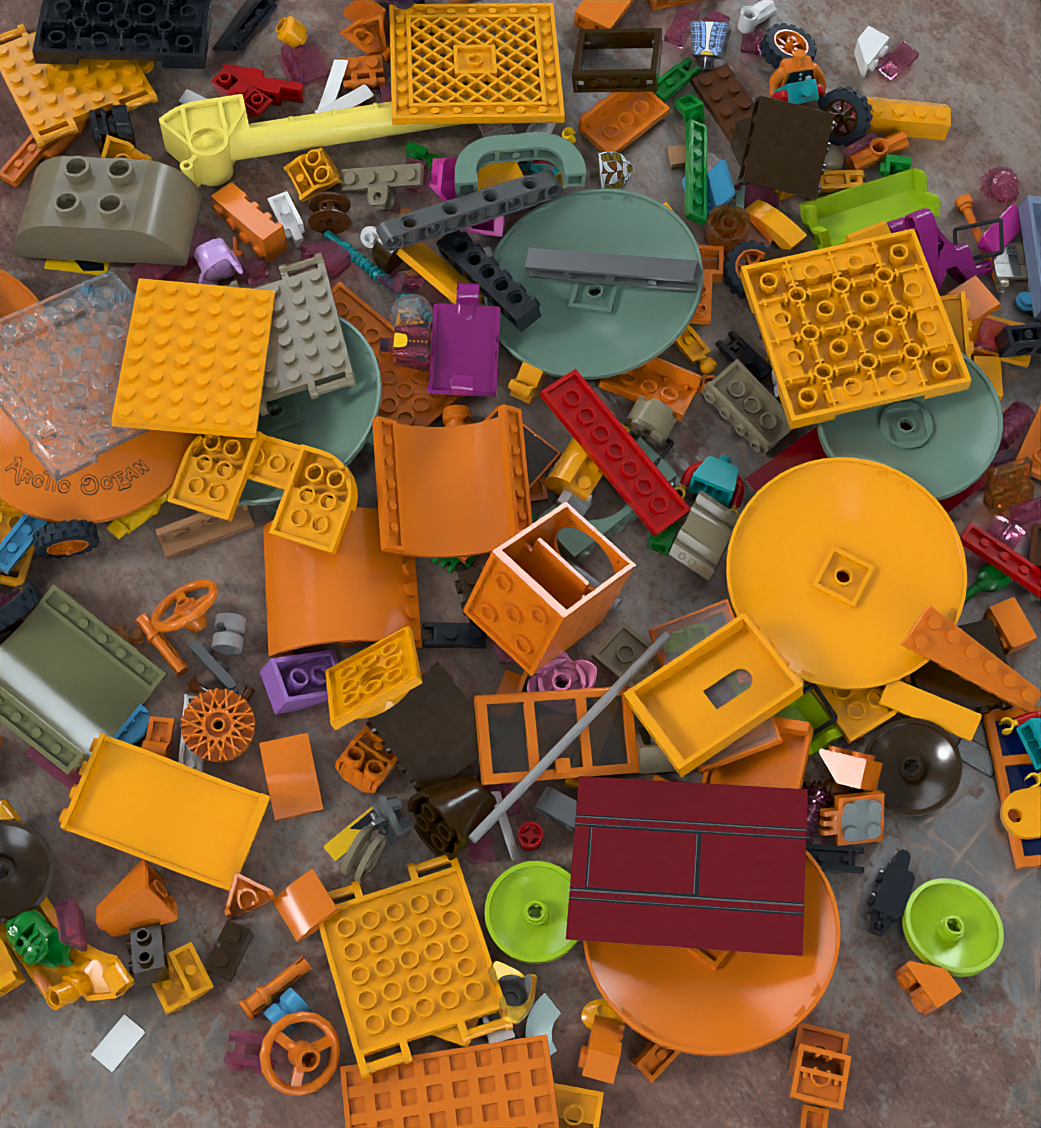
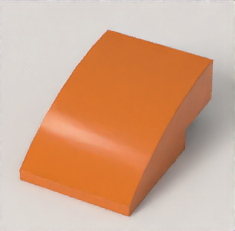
M308 733L259 743L275 821L324 811Z

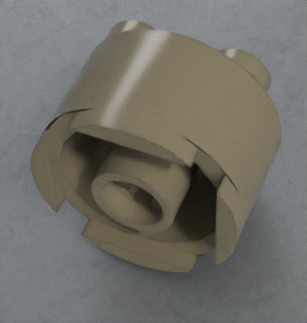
M639 397L624 424L631 429L630 435L637 439L641 437L652 449H655L656 446H661L666 442L677 422V416L675 418L672 416L674 411L665 403L654 398L647 401L644 400L645 397Z

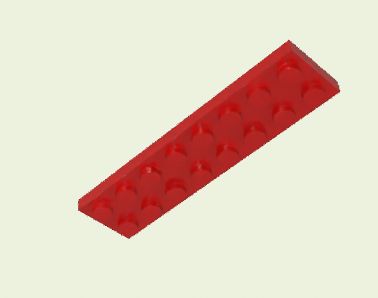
M576 368L540 392L539 396L654 537L690 512L691 508Z

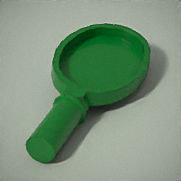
M987 562L978 571L976 583H973L971 587L966 589L964 602L978 592H981V590L987 592L1001 590L1010 582L1011 578Z

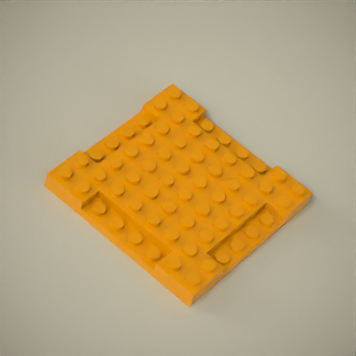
M914 228L741 266L740 278L751 312L755 314L778 384L777 391L790 430L835 420L836 415L919 396L928 399L969 389L972 381Z

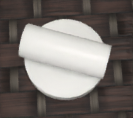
M374 226L365 227L361 232V241L368 248H373L379 238L376 232L377 228Z

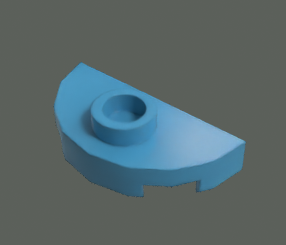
M140 703L112 738L134 746L142 742L146 738L150 717L147 709Z

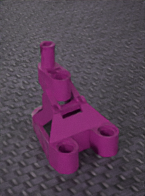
M923 208L906 214L904 217L886 222L891 233L914 228L938 293L946 272L959 284H963L975 275L978 278L993 272V266L985 268L992 264L990 260H984L977 264L974 263L971 250L966 243L954 245L951 241H948L937 227L935 217L928 208Z

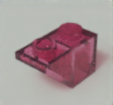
M305 241L300 244L303 260L315 257L317 253H322L329 279L332 281L351 266L350 253L335 241Z

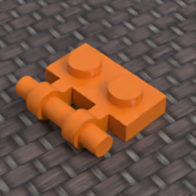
M382 54L340 58L341 60H348L343 76L344 89L352 88V90H355L364 84L367 87H371V89L385 85Z

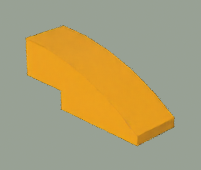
M757 199L744 209L743 214L770 243L775 241L781 249L794 250L803 243L807 236L786 215L760 199Z

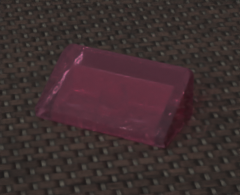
M74 897L56 903L60 942L82 952L87 951L84 915L78 902Z

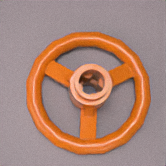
M199 579L177 588L157 605L151 616V626L158 632H171L183 627L192 633L203 630L208 624L205 612L213 605L218 596V585L210 579ZM198 589L209 590L206 595L197 600L186 597V594ZM175 601H178L174 609L175 614L161 622L163 613Z
M300 1011L285 1015L271 1026L263 1038L259 1055L262 1073L270 1086L282 1094L303 1096L314 1093L329 1082L338 1067L341 1053L339 1036L332 1024L317 1013ZM307 1022L321 1028L326 1035L312 1043L304 1040L294 1042L281 1031L291 1024ZM274 1040L288 1050V1059L294 1066L290 1084L279 1079L272 1069L270 1053ZM330 1046L328 1064L321 1075L312 1082L301 1085L304 1072L313 1071L320 1062L319 1052Z

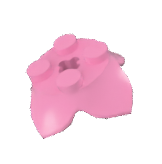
M564 651L530 677L527 683V692L593 688L596 682L597 667L587 660L573 661ZM561 681L563 684L567 683V685H565V688L557 687V682ZM575 699L535 701L561 714L576 713Z

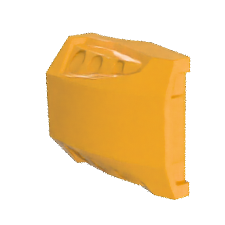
M322 147L298 156L283 167L299 194V199L302 202L309 200L315 194L328 190L337 183H342V177L334 162Z

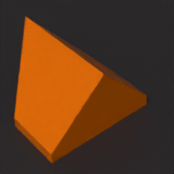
M381 13L360 18L339 32L368 56L378 55L386 51L387 43Z
M235 872L224 912L227 918L232 920L273 901L275 895L272 889Z

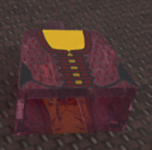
M431 323L396 326L394 328V339L380 338V351L392 352L394 365L429 371Z

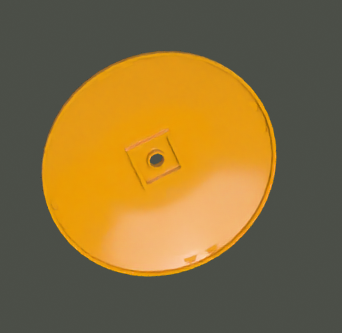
M835 457L809 461L795 466L770 480L752 497L740 514L731 535L726 558V580L730 601L736 617L742 613H745L749 619L753 617L760 626L759 631L763 637L767 635L773 642L775 652L778 655L782 654L789 663L788 668L792 673L796 672L802 680L819 686L857 690L883 686L900 680L915 672L930 660L900 644L926 606L931 605L957 625L966 597L967 566L963 546L952 520L936 498L923 486L902 472L881 463L858 458ZM841 571L846 572L849 576V581L845 583L840 582L837 579V573Z

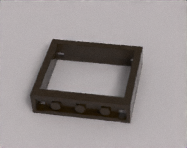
M662 28L580 29L572 70L573 93L657 92L663 48ZM653 48L650 69L581 70L585 49ZM647 80H652L653 84H647ZM579 81H583L584 85H579Z

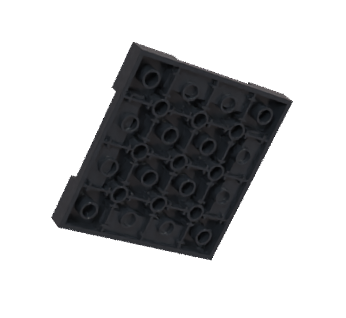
M43 0L32 49L35 63L78 65L79 59L161 61L163 68L205 69L213 0Z

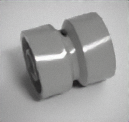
M234 613L217 614L214 625L216 633L213 634L211 649L226 655L241 654L244 638L241 635L245 633L247 619Z

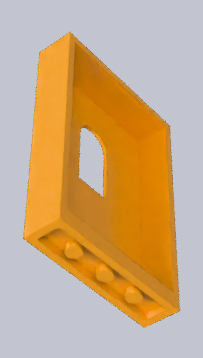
M742 613L623 693L626 703L681 778L803 696L802 685H804L802 678L798 673L790 671L786 658L782 654L778 655L773 649L775 646L767 635L763 637L756 620L753 617L749 619L745 613ZM741 669L749 672L752 676L751 686L719 709L714 707L704 693L705 690L735 670Z

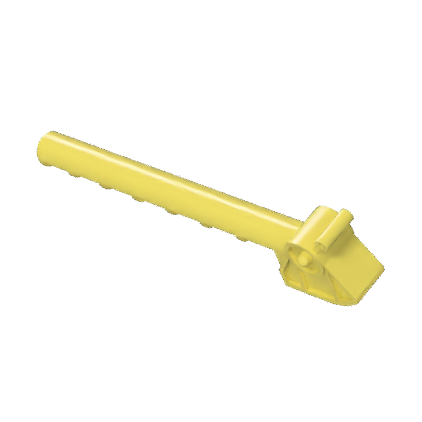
M527 81V82H526L528 85L533 84V83L530 82V81ZM477 88L473 90L476 93L480 92ZM498 88L494 90L498 93L501 92V90ZM520 88L516 89L519 93L523 91ZM242 94L182 104L159 118L165 150L180 162L181 172L190 178L197 187L201 184L205 186H219L229 181L233 175V166L237 160L462 125H392V101L340 110L333 109L327 112L296 117L289 116V118L249 124ZM509 95L506 97L508 100L512 99ZM529 95L527 98L532 100L534 97ZM423 96L420 99L425 101L427 98ZM444 96L442 99L446 101L449 98ZM465 96L463 99L467 101L470 98ZM486 96L485 99L490 100L491 97Z

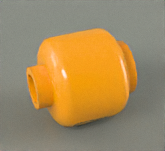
M283 17L276 26L277 38L289 47L295 48L303 45L307 40L308 35L306 34L307 28L305 24L295 17Z

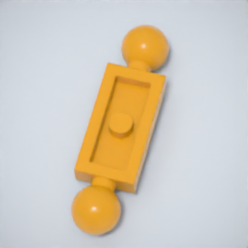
M688 324L674 344L692 366L699 362L700 371L703 374L711 375L716 371L717 363L713 358L707 357L710 355L711 350L691 325Z

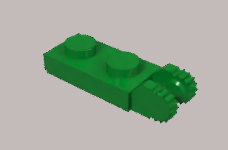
M686 58L659 78L657 92L653 93L663 102H666L691 82L693 77L698 76L702 68L696 65L687 72L686 69L691 66L692 60Z

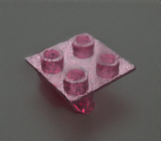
M315 43L294 50L288 44H284L281 47V54L276 55L288 81L305 84L330 75Z

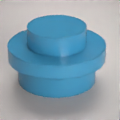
M1030 292L1019 293L1015 299L1016 308L1023 313L1033 311Z

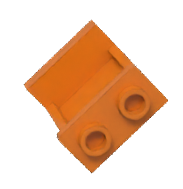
M583 0L575 10L574 25L581 29H614L635 0Z

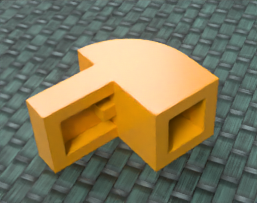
M523 362L516 379L510 380L508 388L511 389L509 395L530 404L541 388L546 374H544L543 370Z

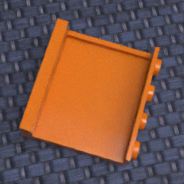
M774 717L783 743L706 771L703 774L701 783L801 789L814 729L810 722ZM765 722L713 757L770 736Z

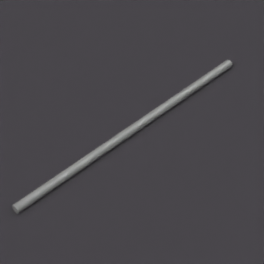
M664 631L478 825L468 836L473 843H476L660 651L671 639L669 633Z

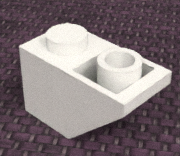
M870 26L858 38L854 50L860 74L864 78L869 71H874L879 62L878 59L880 57L884 58L889 49L887 46L889 37Z

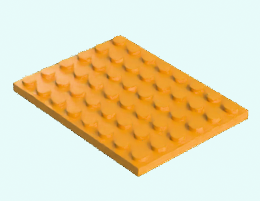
M139 278L111 419L112 426L256 439L275 291Z

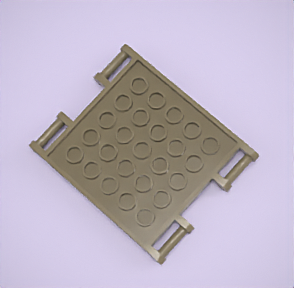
M321 252L315 254V257L291 265H280L279 270L282 280L254 288L275 291L259 413L261 416L269 414L267 402L306 389L309 390L310 396L314 400L319 398V395L346 386L350 388L357 386L327 268ZM318 265V268H315V269H312V270H309V271H306V272H303V273H300V274H297V275H294V276H291V277H290V275H289V274H292V273H295V272H298V271H301V270H304V269H307V268H310V267H313V266ZM238 280L231 281V284L226 285L228 287L241 288Z

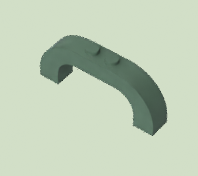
M524 132L521 134H501L499 136L484 137L472 142L460 153L455 165V195L461 196L476 192L478 190L477 173L484 166L493 163L530 160L548 161L559 169L563 187L585 186L586 166L579 150L571 142L558 135Z

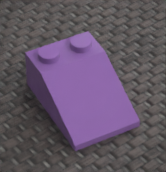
M334 649L272 658L266 663L260 674L275 715L298 711L328 700L325 671L339 663Z

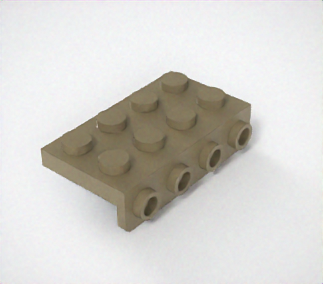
M738 359L711 382H708L701 391L705 400L713 404L719 410L720 415L725 420H729L734 426L736 432L750 442L752 449L762 456L793 430H790L783 406Z

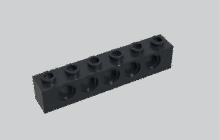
M458 230L444 235L436 242L440 255L468 282L479 284V292L492 305L499 306L501 313L521 332L542 316L539 309L541 305L537 298L533 295L530 297L521 283H515L506 269L502 271L492 256L488 257L485 255L484 249L479 244L475 245L467 232Z
M1041 323L1005 326L994 337L999 358L1041 354Z

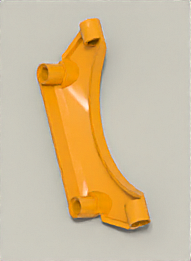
M8 799L0 801V819H12L23 822ZM47 896L35 910L46 918V922L53 929L60 928L63 930L72 947L69 957L74 962L73 966L68 967L62 963L53 969L39 963L27 965L23 961L24 957L16 952L12 944L7 940V930L5 928L7 922L0 923V930L8 945L46 999L48 1006L53 1010H58L75 1002L81 996L86 1001L116 999L122 996L135 983L118 956L100 951L78 937L61 919Z

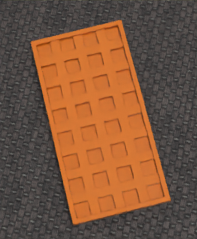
M547 1034L411 1055L413 1062L408 1064L403 1062L370 1073V1077L364 1079L361 1077L358 1064L340 1067L346 1128H560Z

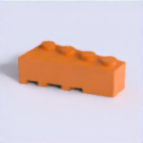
M230 182L211 195L213 204L211 208L218 217H223L228 228L231 231L235 230L245 245L249 244L252 247V251L257 258H262L268 264L288 249L284 225L280 222L275 224L272 220L273 216L268 212L263 214L259 204L255 201L250 203L248 195L235 184Z

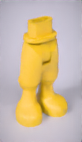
M171 488L150 505L137 512L113 520L106 529L118 540L126 533L128 535L131 534L132 531L144 524L153 515L158 514L161 504L167 501Z

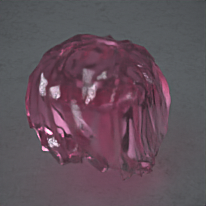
M1000 166L992 170L989 169L985 175L980 177V191H983V194L988 199L996 198L1000 204L1017 200L1019 181L1017 173H1014L1011 168Z

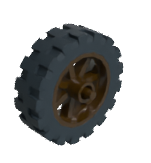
M839 87L821 97V101L817 103L820 110L829 113L832 110L836 113L833 121L835 120L837 126H834L833 132L830 133L828 142L834 143L836 146H848L866 135V131L871 127L870 121H872L873 114L870 112L872 107L870 104L868 105V99L865 95L862 96L861 92L857 89L852 90V87ZM841 101V111L834 106L836 102ZM845 102L851 106L849 110L846 109ZM853 110H854V112H855V114H856V118H855V117H852V113H851V112H852ZM848 120L856 122L853 129H851ZM842 123L844 124L847 132H843L840 130Z

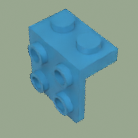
M720 160L707 174V218L712 219L735 195L725 160ZM684 177L681 181H682L683 188H684V192H685V177Z

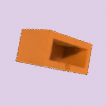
M1015 597L990 606L983 615L984 620L992 619L1006 656L1030 646L1037 638Z

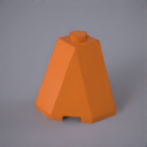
M142 859L96 906L95 921L102 931H107L112 937L130 933L132 928L159 922L163 925L176 921L178 919L177 903L172 895L167 897V891L163 886L165 881L161 874L148 861Z

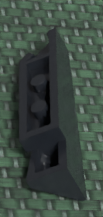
M246 0L212 49L214 51L244 50L277 8L275 3L277 0Z

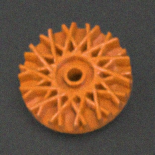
M215 688V690L209 689L208 692L199 693L198 697L195 696L194 700L187 704L188 707L184 709V715L181 718L182 737L188 748L197 757L208 762H227L240 756L250 746L255 734V717L252 708L241 695H237L232 690H219ZM220 721L223 723V727L217 730L214 728V724Z

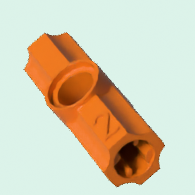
M898 131L883 139H873L870 145L846 156L847 168L849 170H863L871 165H880V162H884L887 154L894 155L909 147L908 137L904 131Z

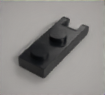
M731 330L728 333L732 341L727 345L721 340L715 343L716 347L732 363L738 359L759 382L771 374L772 367L735 331Z
M423 623V629L432 630V640H423L422 647L486 649V633L475 623Z
M806 843V850L812 855L822 871L864 873V867L854 866V854H863V847Z

